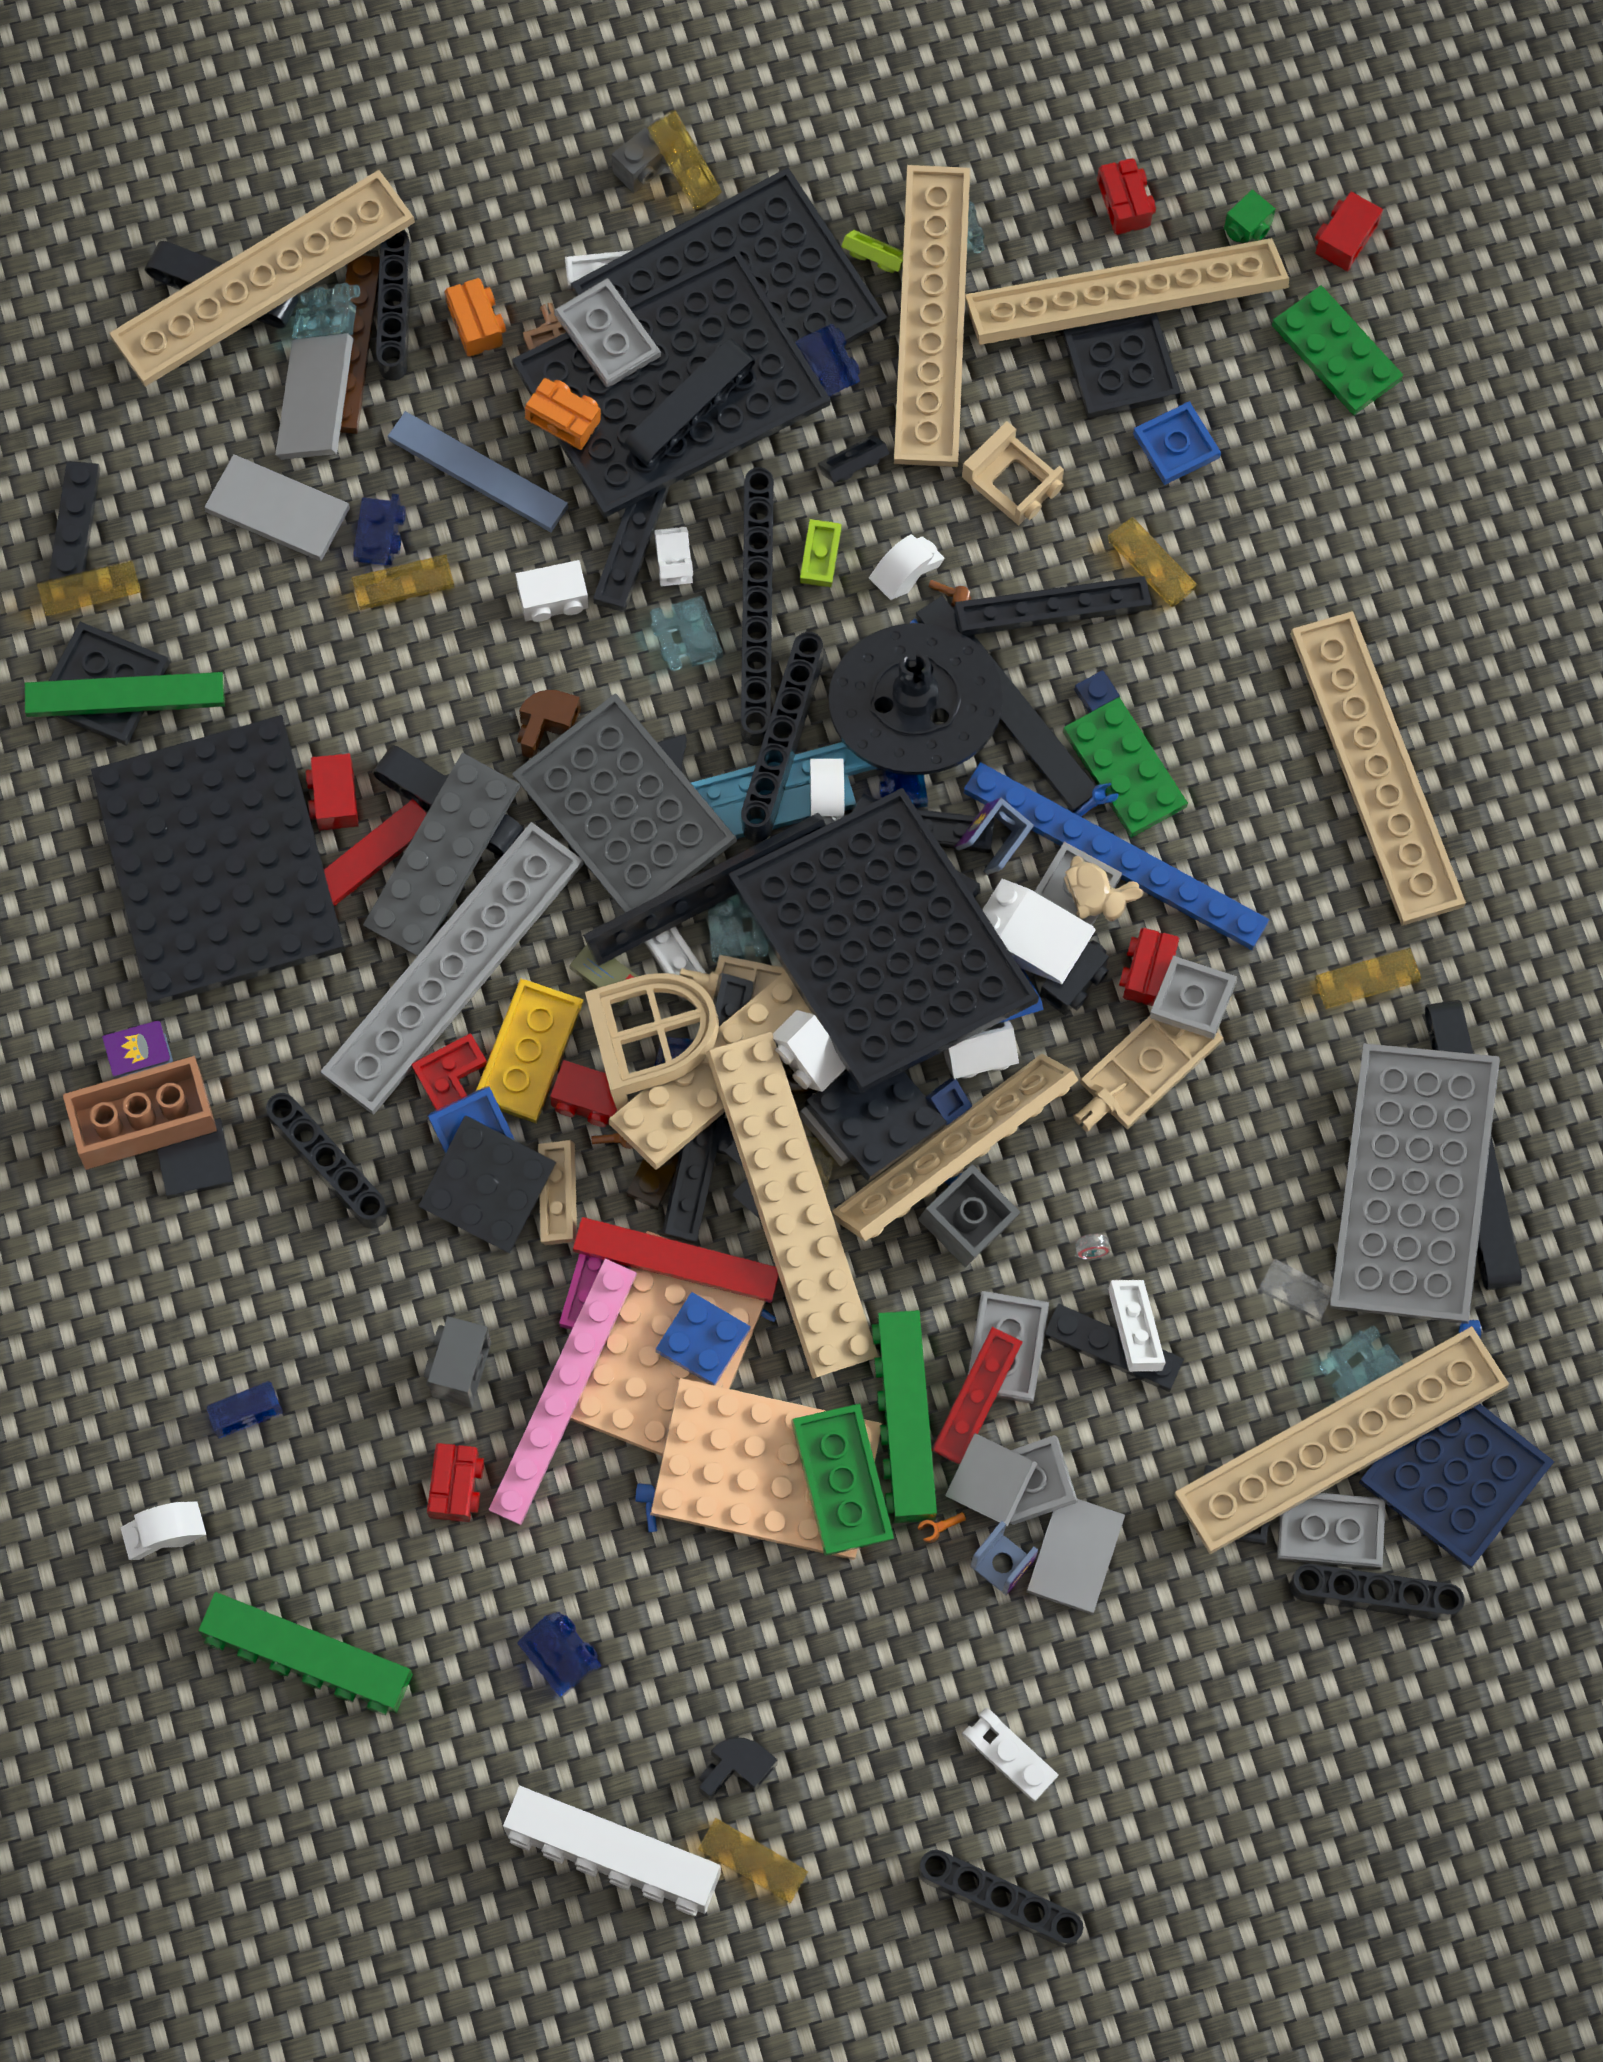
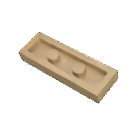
M571 1140L538 1144L539 1153L557 1162L540 1194L541 1243L546 1246L575 1242L577 1236L575 1143Z

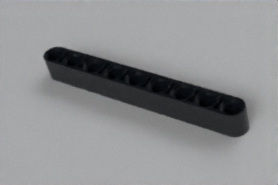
M762 467L749 470L744 482L741 736L747 744L752 746L762 745L771 717L774 480L771 472ZM756 484H762L766 486V488L763 490H755L752 488V486ZM760 513L765 515L766 517L761 520H756L751 516ZM762 543L765 547L757 550L752 548L751 545ZM759 572L764 574L765 577L754 579L750 575ZM760 602L765 606L761 609H753L750 607V604ZM753 632H760L764 634V637L753 639L749 635ZM753 662H760L764 667L755 670L750 668L749 665ZM753 692H759L764 697L759 700H753L748 695ZM757 722L764 727L755 731L748 728V725Z
M1453 1000L1425 1005V1020L1432 1050L1473 1054L1461 1001ZM1492 1136L1490 1139L1477 1249L1478 1265L1486 1291L1520 1286L1522 1283L1519 1258Z

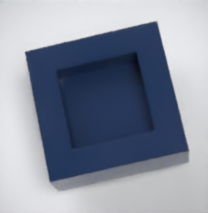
M1103 670L1076 684L1074 689L1089 713L1120 697Z
M949 1078L925 1096L946 1120V1126L972 1107L955 1078Z

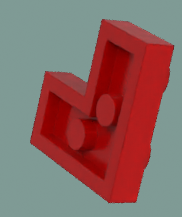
M469 1033L412 1063V1069L435 1110H438L467 1096L459 1080L486 1066L487 1061L472 1034Z

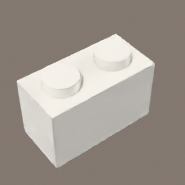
M579 560L516 573L517 588L525 621L542 622L554 615L563 613L575 615L582 612L583 609L589 608L588 594Z
M796 1010L773 1033V1039L777 1046L775 1051L780 1055L784 1063L789 1064L794 1071L792 1074L794 1080L804 1089L811 1088L823 1092L846 1069L835 1051L829 1034L813 1014Z

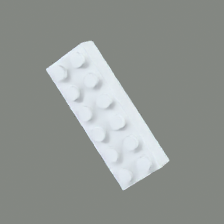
M520 1785L503 1825L510 1843L528 1851H530L531 1846L540 1848L544 1853L543 1856L552 1861L563 1864L564 1859L575 1862L578 1871L596 1877L598 1872L609 1876V1882L615 1886L629 1890L630 1886L633 1885L642 1889L644 1897L659 1903H663L664 1898L676 1902L677 1910L691 1916H696L697 1912L706 1913L721 1875L720 1864Z

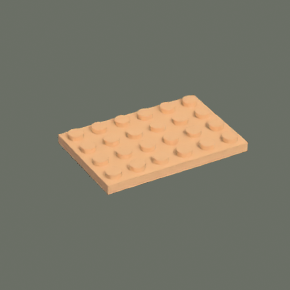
M649 1231L646 1232L647 1234H651V1235H655V1236L662 1237V1236H660V1235H657V1234L652 1233V1232H649ZM631 1267V1270L637 1273L636 1278L570 1420L663 1457L679 1379L709 1384L656 1353L655 1350L688 1296L693 1292L750 1326L749 1333L716 1384L718 1387L730 1389L766 1302Z
M680 1378L650 1515L824 1553L791 1420L824 1412L825 1410ZM864 1419L875 1462L880 1438V1425L882 1423ZM857 1549L832 1555L854 1560Z

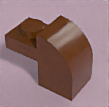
M543 690L531 695L524 701L519 710L520 722L523 725L517 742L521 743L522 756L533 758L537 754L545 731L562 735L576 724L581 710L580 697L558 690Z

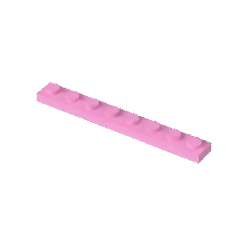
M604 1260L491 1503L490 1512L522 1525L636 1278V1272L610 1260Z

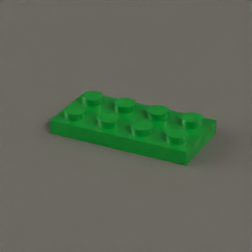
M1322 285L1273 319L1272 327L1353 416L1403 379L1402 372Z
M1120 697L1063 727L1065 737L1096 785L1111 783L1112 785L1106 788V796L1118 793L1117 800L1109 803L1130 838L1187 808V800Z
M860 1403L793 1418L791 1423L824 1555L828 1556L892 1541L894 1537Z

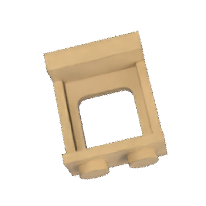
M1006 421L963 463L962 478L1019 526L1026 518L1031 520L1036 516L1042 507L1041 503L1047 497L1052 499L1059 493L1063 487L1064 469L1061 466H1058L1055 470L1049 467L1015 438L1016 428ZM1013 462L1020 463L1042 482L1018 506L992 483Z

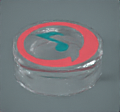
M1090 1234L1079 1238L1075 1242L1077 1257L1095 1259L1109 1254V1238L1102 1234Z

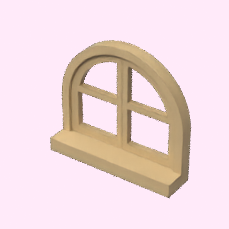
M668 973L646 974L585 992L607 1080L617 1111L629 1102L627 1094L668 1083L692 1071L707 1057L706 1052L711 1050L716 1042L719 1020L713 1000L701 985L689 978ZM654 993H670L681 996L691 1002L696 1009L661 1019ZM647 994L655 1021L618 1032L611 1004ZM700 1022L698 1034L692 1044L682 1054L672 1059L665 1032ZM659 1035L666 1062L629 1073L622 1045Z

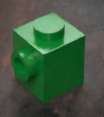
M1252 189L1227 213L1224 230H1226L1227 235L1233 241L1240 242L1241 244L1262 240L1270 230L1276 208Z

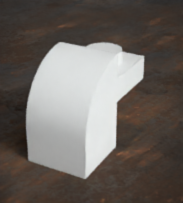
M687 527L654 530L660 586L693 583V567L690 558Z
M911 534L888 551L878 563L869 579L892 600L909 593L921 574L938 568L945 558L937 551L936 546L924 537L916 539Z
M810 759V816L819 813L826 825L844 817L843 759Z
M176 1502L150 1508L135 1514V1520L120 1527L129 1560H140L164 1547H183L206 1535L197 1502Z

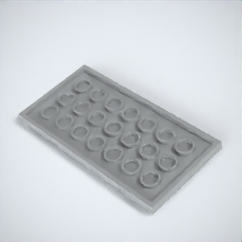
M1363 1044L1330 1304L1331 1309L1469 1324L1500 1063L1499 1056Z

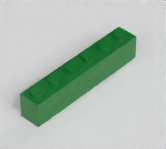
M920 1310L878 1313L877 1324H872L871 1328L873 1345L879 1344L880 1357H874L875 1377L882 1378L883 1391H877L878 1412L885 1411L886 1421L885 1425H880L881 1446L888 1445L889 1458L883 1459L884 1480L890 1479L891 1492L885 1493L887 1513H893L894 1523L921 1522L924 1520L935 1521L937 1508Z
M218 1592L214 1593L198 1630L201 1636L206 1638L204 1644L220 1651H223L225 1646L238 1651L236 1656L253 1664H256L257 1659L269 1663V1669L277 1674L288 1677L289 1673L292 1672L302 1676L301 1682L310 1687L321 1690L322 1685L335 1689L334 1695L352 1703L355 1698L368 1703L367 1709L385 1716L387 1711L397 1714L413 1676L411 1669Z

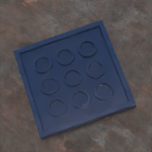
M1478 1404L1374 1462L1359 1483L1376 1497L1384 1500L1385 1504L1470 1570L1555 1461L1484 1406Z

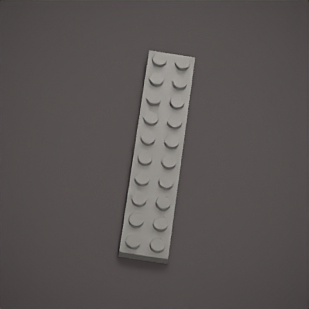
M531 822L320 1071L321 1076L374 1115L412 1070V1063L423 1057L584 865L583 860Z

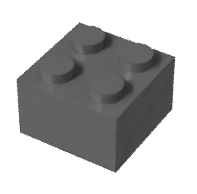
M972 1164L924 1210L918 1220L966 1268L1021 1212Z
M447 1316L445 1326L439 1325L434 1339V1345H437L435 1359L429 1357L424 1378H427L426 1385L430 1388L432 1398L472 1408L491 1346L488 1327Z

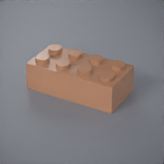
M195 1056L63 1094L78 1155L85 1170L217 1131Z

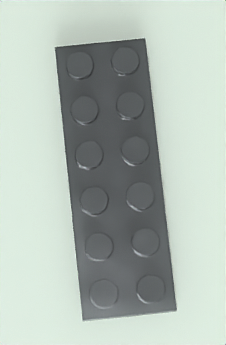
M462 752L363 926L418 956L437 934L521 785Z

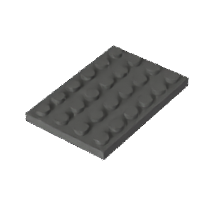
M616 693L512 773L517 782L575 853L583 860L584 864L624 913L686 882L737 842L734 834Z

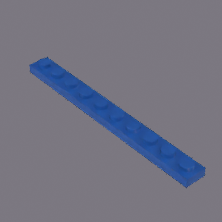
M981 762L964 788V794L984 805L998 798H1003L1034 825L1031 830L1059 846L1066 842L1122 872L1121 879L1127 883L1137 882L1139 888L1145 893L1250 950H1253L1269 922V919ZM1004 813V814H1005L1006 816H1008L1010 819L1014 820L1011 816H1009L1008 814Z

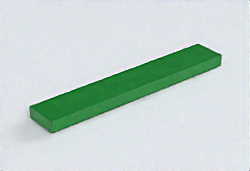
M223 672L25 682L26 717L225 707Z

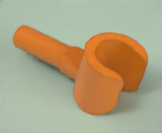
M962 1512L937 1523L931 1520H924L919 1524L918 1529L921 1530L927 1526H933L935 1529L934 1534L923 1539L925 1542L932 1543L939 1538L940 1532L965 1521L966 1517Z

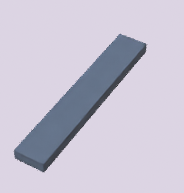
M406 411L388 435L390 442L550 533L568 509L567 502Z

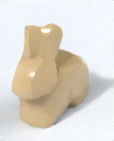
M1079 855L1073 857L1070 868L1065 871L1064 881L1068 892L1073 897L1078 910L1077 917L1080 919L1103 913L1108 921H1115L1124 912L1126 903L1136 901L1143 896V890L1134 881L1128 882L1118 889L1111 888L1106 871L1094 863L1085 862Z

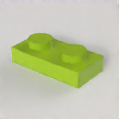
M856 230L845 235L841 247L849 250V255L859 260L870 259L878 263V268L890 273L899 272L903 269L902 250Z
M810 519L800 583L832 588L842 524Z

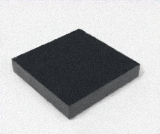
M221 1118L214 1119L217 1128L216 1132L157 1149L167 1199L234 1185Z

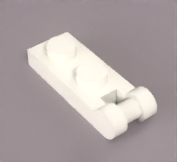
M985 1707L978 1715L980 1719L974 1726L971 1727L969 1725L962 1732L963 1737L1035 1803L1059 1775L1004 1725L991 1710ZM989 1729L998 1735L991 1744L983 1738Z

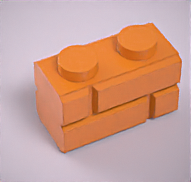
M479 278L464 282L463 285L458 284L446 288L444 291L446 304L467 356L471 357L483 353L484 350L489 351L501 347L503 344L502 333L506 332V327L501 314L495 315L492 306H495L496 303L491 288L484 289Z
M544 378L525 406V419L582 450L590 435L593 434L595 428L600 423L601 409L591 397L586 395L579 397L572 393L571 389L560 380L552 382Z

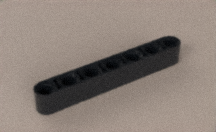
M813 632L801 633L793 643L741 810L743 834L748 840L753 842L766 840L772 832L824 661L823 641L818 634ZM814 651V653L810 655L804 654L803 652ZM798 678L806 679L804 682H796L794 680ZM789 706H796V707H798V708L795 709V710H787V709H785L786 707H789ZM780 734L789 735L787 738L776 737ZM771 762L781 763L776 767L768 766ZM764 790H769L772 792L769 795L759 794V792ZM753 819L763 820L759 824L750 823Z

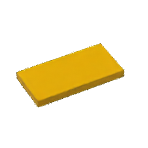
M520 978L476 1091L489 1086L501 1112L537 1124L584 1004L583 999Z

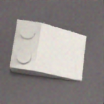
M1001 879L983 908V912L1020 968L1063 984L1095 932V928L1053 902L1026 887L1005 879Z

